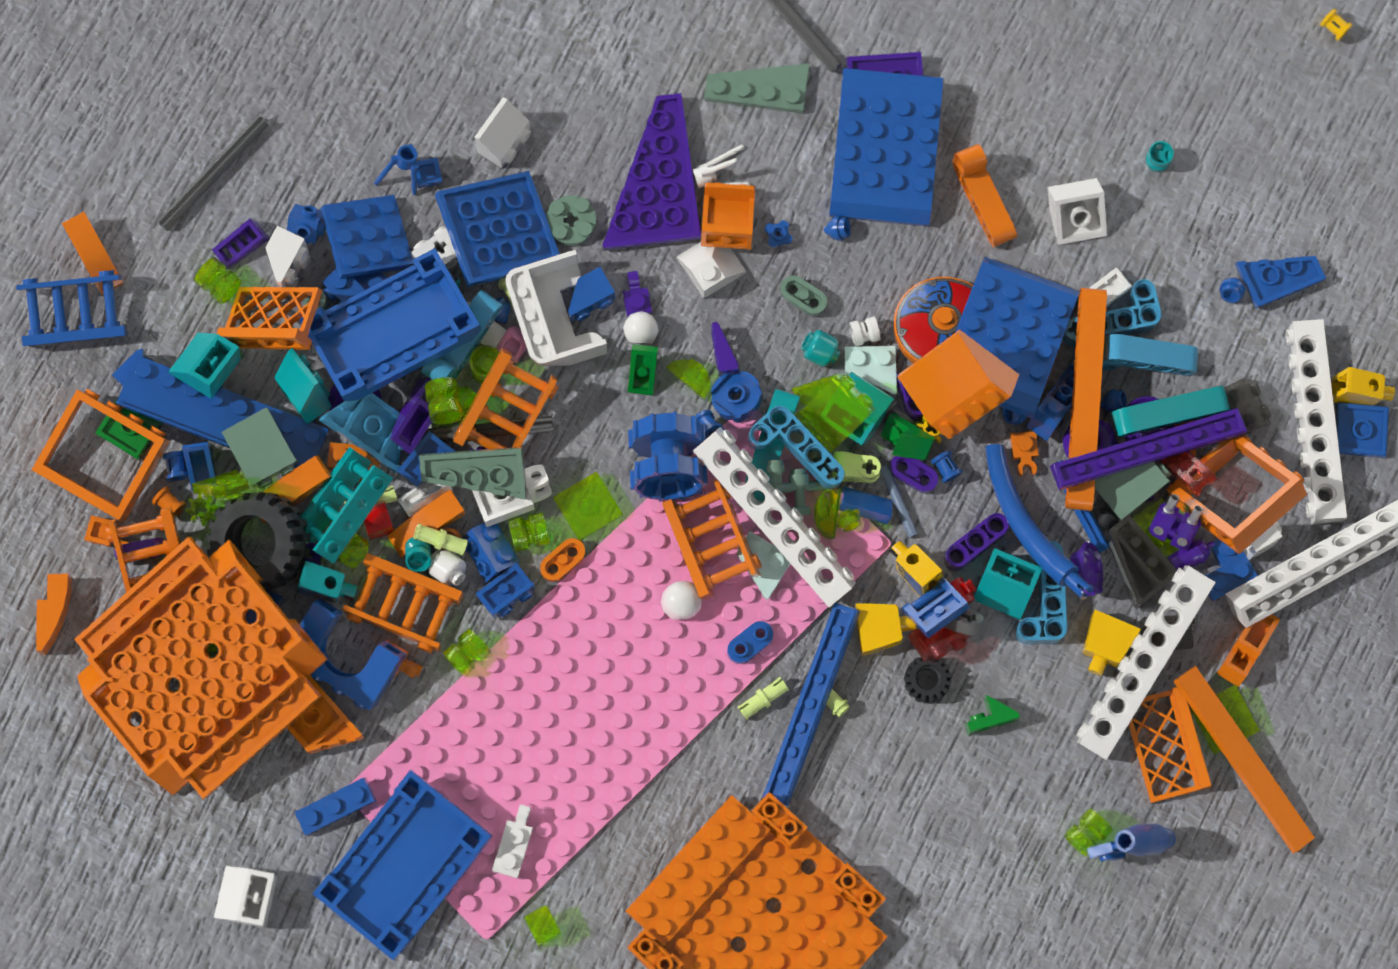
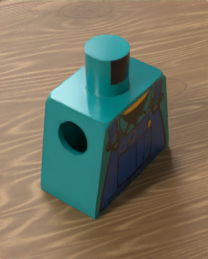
M306 561L295 592L336 603L338 597L353 601L357 586L343 582L344 573ZM331 582L334 588L328 589L324 583Z

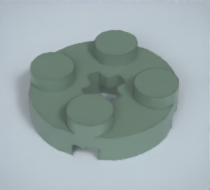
M572 195L561 197L550 204L546 214L554 239L564 246L574 247L585 243L596 228L595 211L588 200L582 197ZM569 215H573L574 218L578 219V221L574 222L573 227H569L568 223H564V219H567Z

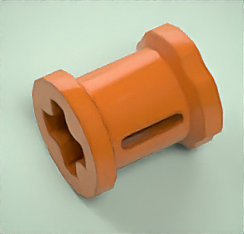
M165 486L155 495L152 504L155 506L159 505L161 508L172 506L174 518H176L185 508L186 502L183 500L179 501L170 492L171 489Z

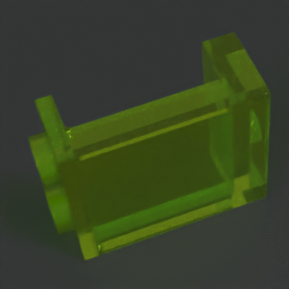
M841 372L831 378L832 380L803 409L794 415L829 453L835 451L876 410L872 405V399L867 394L860 393L854 387L856 385L854 380L849 375H843Z

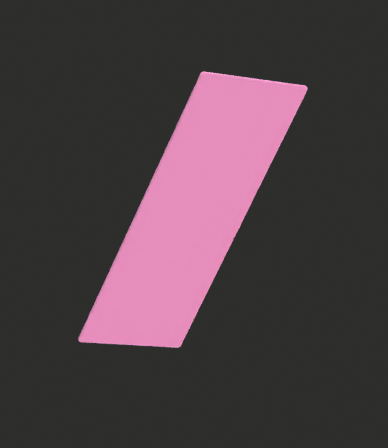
M758 410L743 422L736 423L733 420H728L723 425L724 430H728L736 440L734 443L738 448L747 451L752 458L755 449L748 443V434L753 425L763 417ZM761 431L753 433L756 441H758ZM784 446L780 457L785 466V472L782 474V483H788L791 469L806 468ZM721 451L720 458L724 462H731L730 454L726 451ZM694 453L691 457L695 458L698 456ZM707 468L708 484L704 485L702 494L697 493L685 498V500L678 499L674 501L683 505L717 490L713 481L717 478ZM806 469V474H809V481H816L815 477ZM737 471L738 479L745 482L747 474L744 471ZM837 488L826 491L808 492L805 490V506L811 508V515H802L804 519L802 521L808 528H813L821 538L819 541L825 548L829 547L834 551L838 558L837 562L842 567H847L854 575L853 580L856 581L890 547V540L869 519L839 511L842 493ZM794 491L783 493L787 499L785 502L791 508L795 506ZM731 497V502L745 536L751 531L773 544L745 510L737 505L738 502ZM647 498L351 782L353 783L363 777L366 778L377 802L359 811L371 822L393 795L394 789L409 770H413L493 836L487 846L445 898L484 939H490L828 608L791 564L768 601L764 599L760 589L753 582L748 571L716 584L715 588L712 589L714 596L706 600L703 599L701 610L694 617L673 620L663 612L661 605L662 593L674 582L689 581L693 583V580L662 505L667 500L659 502V500ZM720 499L686 514L687 517L684 518L687 527L694 528L726 514V511ZM771 510V517L776 521H781L782 514L778 510ZM729 523L697 537L693 543L696 551L700 550L702 552L736 536ZM788 530L790 539L799 540L797 531ZM739 547L705 561L706 564L703 565L706 575L710 574L711 576L741 563L736 555ZM806 549L804 551L808 559H816V553L813 550ZM821 570L824 578L833 579L831 570ZM763 621L768 623L773 629V639L770 645L745 664L733 663L727 655L730 641L755 622ZM758 630L755 633L758 638L765 636L763 630ZM737 646L735 648V651L738 654H743L745 652V648L743 646ZM521 804L531 808L526 826L532 827L533 830L518 879L493 872L492 869L507 820L516 821Z

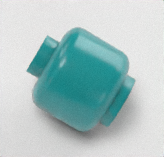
M816 330L813 333L809 332L801 346L804 358L820 367H825L830 362L834 364L840 355V350L837 349L838 340L822 330Z

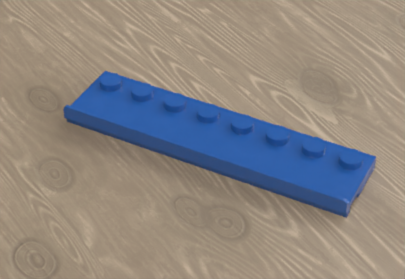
M138 355L135 356L116 402V405L227 448L230 447L222 431L267 407L272 412L275 418L274 421L294 457L299 461L295 468L314 456L319 455L328 432V428L312 422L307 424L302 418L221 387L211 399L169 374L171 368Z

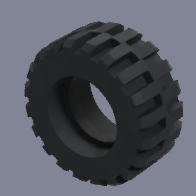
M243 493L237 495L236 498L228 499L224 502L225 507H219L214 514L217 518L210 520L208 528L212 529L211 534H206V542H210V549H207L208 557L214 554L228 540H231L262 578L259 584L264 590L280 588L286 585V581H292L297 577L296 570H302L305 561L302 560L303 557L309 556L310 548H306V541L311 540L310 533L306 534L304 529L308 526L306 519L299 518L301 511L297 506L291 507L290 500L285 497L279 498V495L275 493ZM254 517H261L267 521L275 534V551L271 559L263 566H256L251 563L245 556L241 545L243 529Z

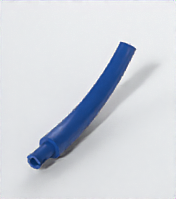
M1000 444L985 446L989 475L995 495L1004 516L1022 546L1059 586L1067 585L1080 599L1087 598L1088 595L1081 588L1083 587L1091 594L1093 587L1077 574L1078 567L1044 535L1022 502L1011 475L1006 447Z

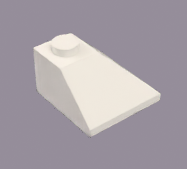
M700 242L677 256L678 261L703 299L746 273V270L731 248L701 246Z

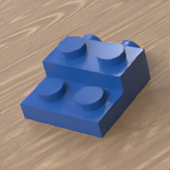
M336 268L322 281L325 288L322 291L332 302L336 299L341 303L388 278L379 272L339 279Z

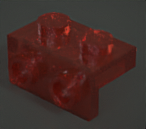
M942 628L928 638L920 629L912 631L908 638L923 661L926 662L933 658L935 660L941 659L951 650L959 651L967 646V640L971 635Z

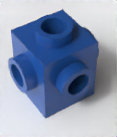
M295 204L288 216L287 231L304 238L306 244H315L319 236H324L326 230L321 210L310 205L302 206Z

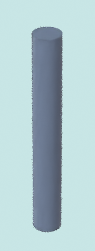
M884 465L881 467L880 473L908 537H915L918 535L913 520L889 466Z

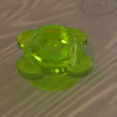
M859 509L843 511L836 519L838 523L837 528H842L843 532H849L861 525V517L858 515L860 513Z

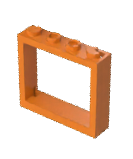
M77 389L31 470L117 520L126 521L168 447L170 440L164 438L166 433L154 426L151 429L143 426L144 420L130 413L128 417L120 412L122 408L111 401H108L107 404L98 400L99 394L89 389H86L85 392ZM83 402L154 442L119 506L48 466L49 461Z
M1245 435L1218 443L1166 489L1169 497L1172 494L1179 496L1176 507L1184 513L1188 512L1191 514L1196 505L1203 508L1199 517L1201 526L1238 554H1241L1307 495L1303 485L1304 479L1298 472L1294 471L1292 473L1281 460L1277 459L1275 461L1264 448L1254 446L1253 442ZM1241 452L1285 485L1240 525L1234 528L1193 498L1191 494L1235 455Z

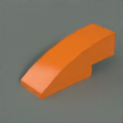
M85 212L62 223L91 277H99L100 271L114 270V274L119 275ZM113 281V288L115 289L124 284L123 281ZM95 283L100 294L103 295V283Z
M317 455L286 474L263 492L278 494L279 498L285 497L291 501L290 506H295L332 476ZM260 517V519L262 520L263 523H266V522H267V521H265L264 519H262V518Z
M448 490L411 516L390 533L387 538L399 556L403 558L406 556L405 544L414 536L418 523L440 531V529H444L464 516L465 511L452 491Z
M68 573L47 574V600H37L36 651L40 655L48 653L66 618L72 590V577Z
M1271 614L1247 628L1244 627L1216 674L1239 687L1261 654L1280 619Z

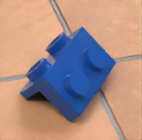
M485 523L473 527L462 538L468 540L465 550L470 554L477 571L486 582L491 581L497 574L508 570L514 564L520 563L498 523L486 527Z
M516 563L475 594L493 619H496L498 616L502 619L513 611V605L519 601L524 603L534 595L535 584L529 580Z

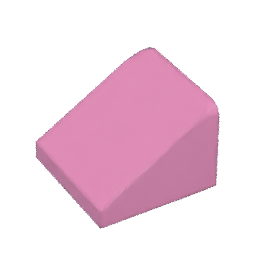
M513 325L507 329L496 349L501 351L503 348L509 351L512 355L511 360L515 363L520 360L527 347L521 329Z

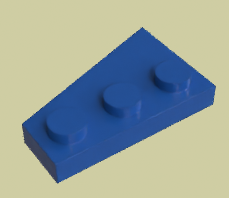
M1316 256L1292 257L1283 260L1265 259L1256 262L1238 261L1235 263L1256 309L1316 285L1326 279Z

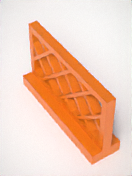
M239 287L225 328L218 327L216 334L237 344L240 349L293 348V350H309L312 340L307 336L323 291L319 287ZM252 295L253 299L243 306L245 296ZM272 295L273 299L263 306L261 301L267 296ZM291 295L293 299L285 306H282L281 301ZM311 296L310 302L303 307L301 301ZM257 305L259 310L249 318L247 313ZM277 305L279 310L269 318L267 313ZM297 305L299 311L289 318L287 313ZM244 316L246 321L240 326L235 327L236 322ZM261 317H264L265 322L255 328L253 324ZM283 317L285 322L278 328H274L273 324ZM303 317L304 320L301 328H294L293 324Z
M1178 687L1146 696L1141 706L1149 710L1143 721L1139 722L1132 718L1128 725L1150 802L1155 803L1212 788L1187 700ZM1170 698L1172 707L1167 716L1154 709L1158 699ZM1153 701L1151 707L1145 704L1147 702ZM1151 712L1165 718L1158 732L1145 725ZM1172 712H1174L1176 721L1170 718ZM1167 721L1178 726L1179 732L1174 740L1161 734ZM1134 723L1140 725L1137 731L1135 730ZM1142 728L1156 734L1149 748L1138 741L1137 736ZM1159 736L1172 743L1165 756L1152 750ZM1180 736L1182 739L1183 746L1177 743ZM1175 745L1185 750L1186 758L1182 765L1168 759ZM1140 747L1147 750L1144 756L1142 755ZM1150 752L1163 759L1156 772L1148 769L1145 765V760ZM1166 761L1179 768L1173 781L1159 775ZM1187 761H1188L1190 770L1184 768V766H1185V764L1187 763ZM1182 770L1192 775L1195 786L1182 788L1175 784ZM1148 772L1154 775L1151 782L1148 776ZM1157 777L1170 784L1165 794L1154 797L1152 785ZM1173 786L1179 789L1177 791L1170 792Z

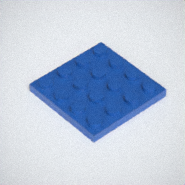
M529 171L436 192L435 198L467 287L504 279L512 269L559 255Z

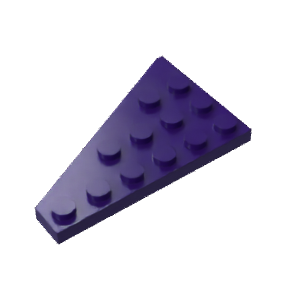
M681 93L656 96L653 109L649 115L642 139L639 142L627 180L603 241V251L701 239Z

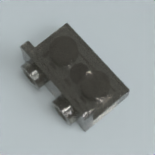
M1243 378L1224 387L1230 410L1239 409L1247 429L1244 435L1263 426L1271 425L1269 420L1271 418L1270 410L1260 400L1261 390L1256 381Z

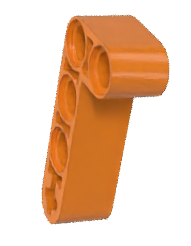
M976 144L955 153L953 168L989 243L995 248L1017 238V232L986 169L987 159L980 144Z

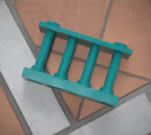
M351 447L347 449L330 473L332 477L323 483L299 517L300 519H306L308 524L304 529L306 534L310 533L311 541L306 542L315 543L317 541L318 543L313 550L333 564L394 479L375 465H372L368 470L367 468L372 462ZM360 478H363L360 484L355 489V491H353V488L356 486ZM347 499L348 501L346 502V504L343 506V508L341 509V511L338 512V510H339V508L341 507V505H342V504L344 503V501ZM332 520L333 522L331 523L325 533H322L329 524V522Z

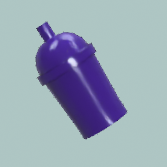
M1193 540L1189 549H1179L1168 556V562L1175 573L1179 568L1183 569L1185 566L1194 567L1200 563L1203 564L1210 556V547L1215 544L1213 541L1206 543L1203 540Z

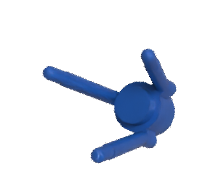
M412 144L403 145L399 148L397 155L391 157L390 162L375 180V185H379L392 167L397 165L402 170H411L412 194H417L418 164L416 159L418 153Z

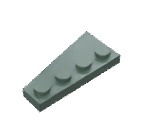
M809 63L707 74L704 101L803 114Z
M522 447L419 455L421 481L451 487L457 486L468 488V490H480L502 496L508 495L519 499H527Z

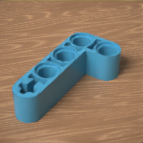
M1141 279L1134 284L1130 292L1131 307L1106 311L1104 337L1112 334L1133 335L1148 332L1157 326L1161 318V309L1155 286L1151 281ZM1136 290H1146L1148 297H1139ZM1142 314H1152L1154 317V321H1145L1142 317ZM1078 317L1069 320L1062 338L1069 346H1076V336L1073 332L1070 333V330L1074 328L1075 332H1077ZM1126 318L1130 326H1121L1118 323V319Z
M482 290L469 305L482 330L472 341L424 365L421 373L441 387H449L453 384L503 307V304Z
M1112 334L1104 337L1102 370H1114L1121 366L1184 376L1197 374L1198 348L1195 346L1121 334Z
M775 406L750 429L748 443L753 449L763 450L778 438L823 487L834 489L842 482L845 474L843 467L786 407ZM774 414H781L786 422L783 425H777L773 422L772 416ZM762 431L766 434L767 440L758 442L754 439L753 433ZM794 432L801 434L803 442L800 444L793 443L790 439V434ZM810 451H815L819 453L821 460L816 463L811 462L807 454ZM826 461V462H827L826 467H825V468L823 467L822 470L819 471L818 469L821 468V466L823 465V463ZM828 472H836L835 479H827Z
M1050 541L1064 554L1063 547L1058 542ZM1043 569L1039 575L1040 617L1024 618L1016 628V638L1022 644H1056L1063 639L1067 632L1065 586L1061 587L1058 584L1049 585L1045 579V576L1048 574ZM1051 599L1057 601L1059 609L1056 611L1050 610L1046 602ZM1025 625L1031 626L1035 631V635L1032 637L1025 636L1022 633V627ZM1056 625L1060 629V635H1050L1047 629L1048 626Z

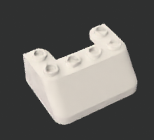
M576 250L512 269L506 276V287L530 359L536 365L570 366L607 354L606 340L602 339L599 334L589 332L575 337L560 291L576 286L578 278L581 277Z

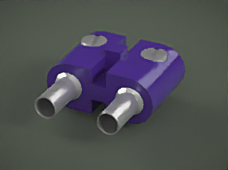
M1172 494L1167 503L1160 505L1149 526V532L1152 536L1162 541H1165L1166 538L1171 540L1170 545L1186 550L1191 546L1201 527L1199 517L1203 508L1196 505L1191 514L1185 512L1183 515L1179 513L1180 509L1176 507L1179 496Z

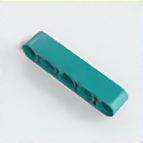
M1222 385L1121 408L1113 411L1112 415L1118 436L1123 437L1230 411V406L1224 386Z
M775 389L768 412L775 406H784L795 415L800 396ZM774 414L772 416L773 422L777 425H783L786 422L781 414ZM762 431L760 433L758 442H764L767 440L766 434ZM776 438L765 449H755L751 463L757 469H762L770 479L766 467L768 465L767 460H780L784 444ZM755 490V499L758 501H765L764 493L762 491Z

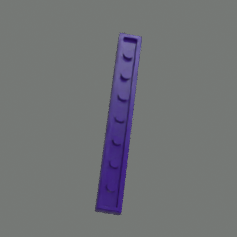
M1237 408L1052 464L1050 468L1058 489L1063 490L1244 435L1247 429Z

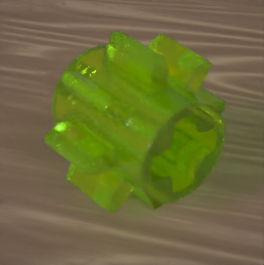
M199 493L197 499H188L191 503V508L185 509V512L193 514L190 519L193 524L199 520L204 527L206 521L215 519L213 512L218 507L210 505L214 500L212 496L205 499ZM199 506L205 507L207 511L205 513L198 512L197 508Z

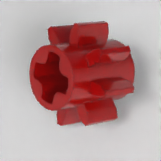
M960 577L950 582L968 604L975 600L972 594L977 589L971 579L964 582L963 578Z

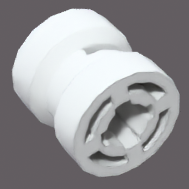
M875 316L866 318L863 322H849L855 346L863 345L865 341L869 340L871 342L880 341V332Z

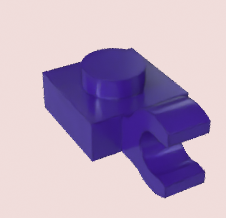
M638 271L627 272L630 291L623 292L627 318L630 314L640 311L651 315L652 309L648 288L640 289Z

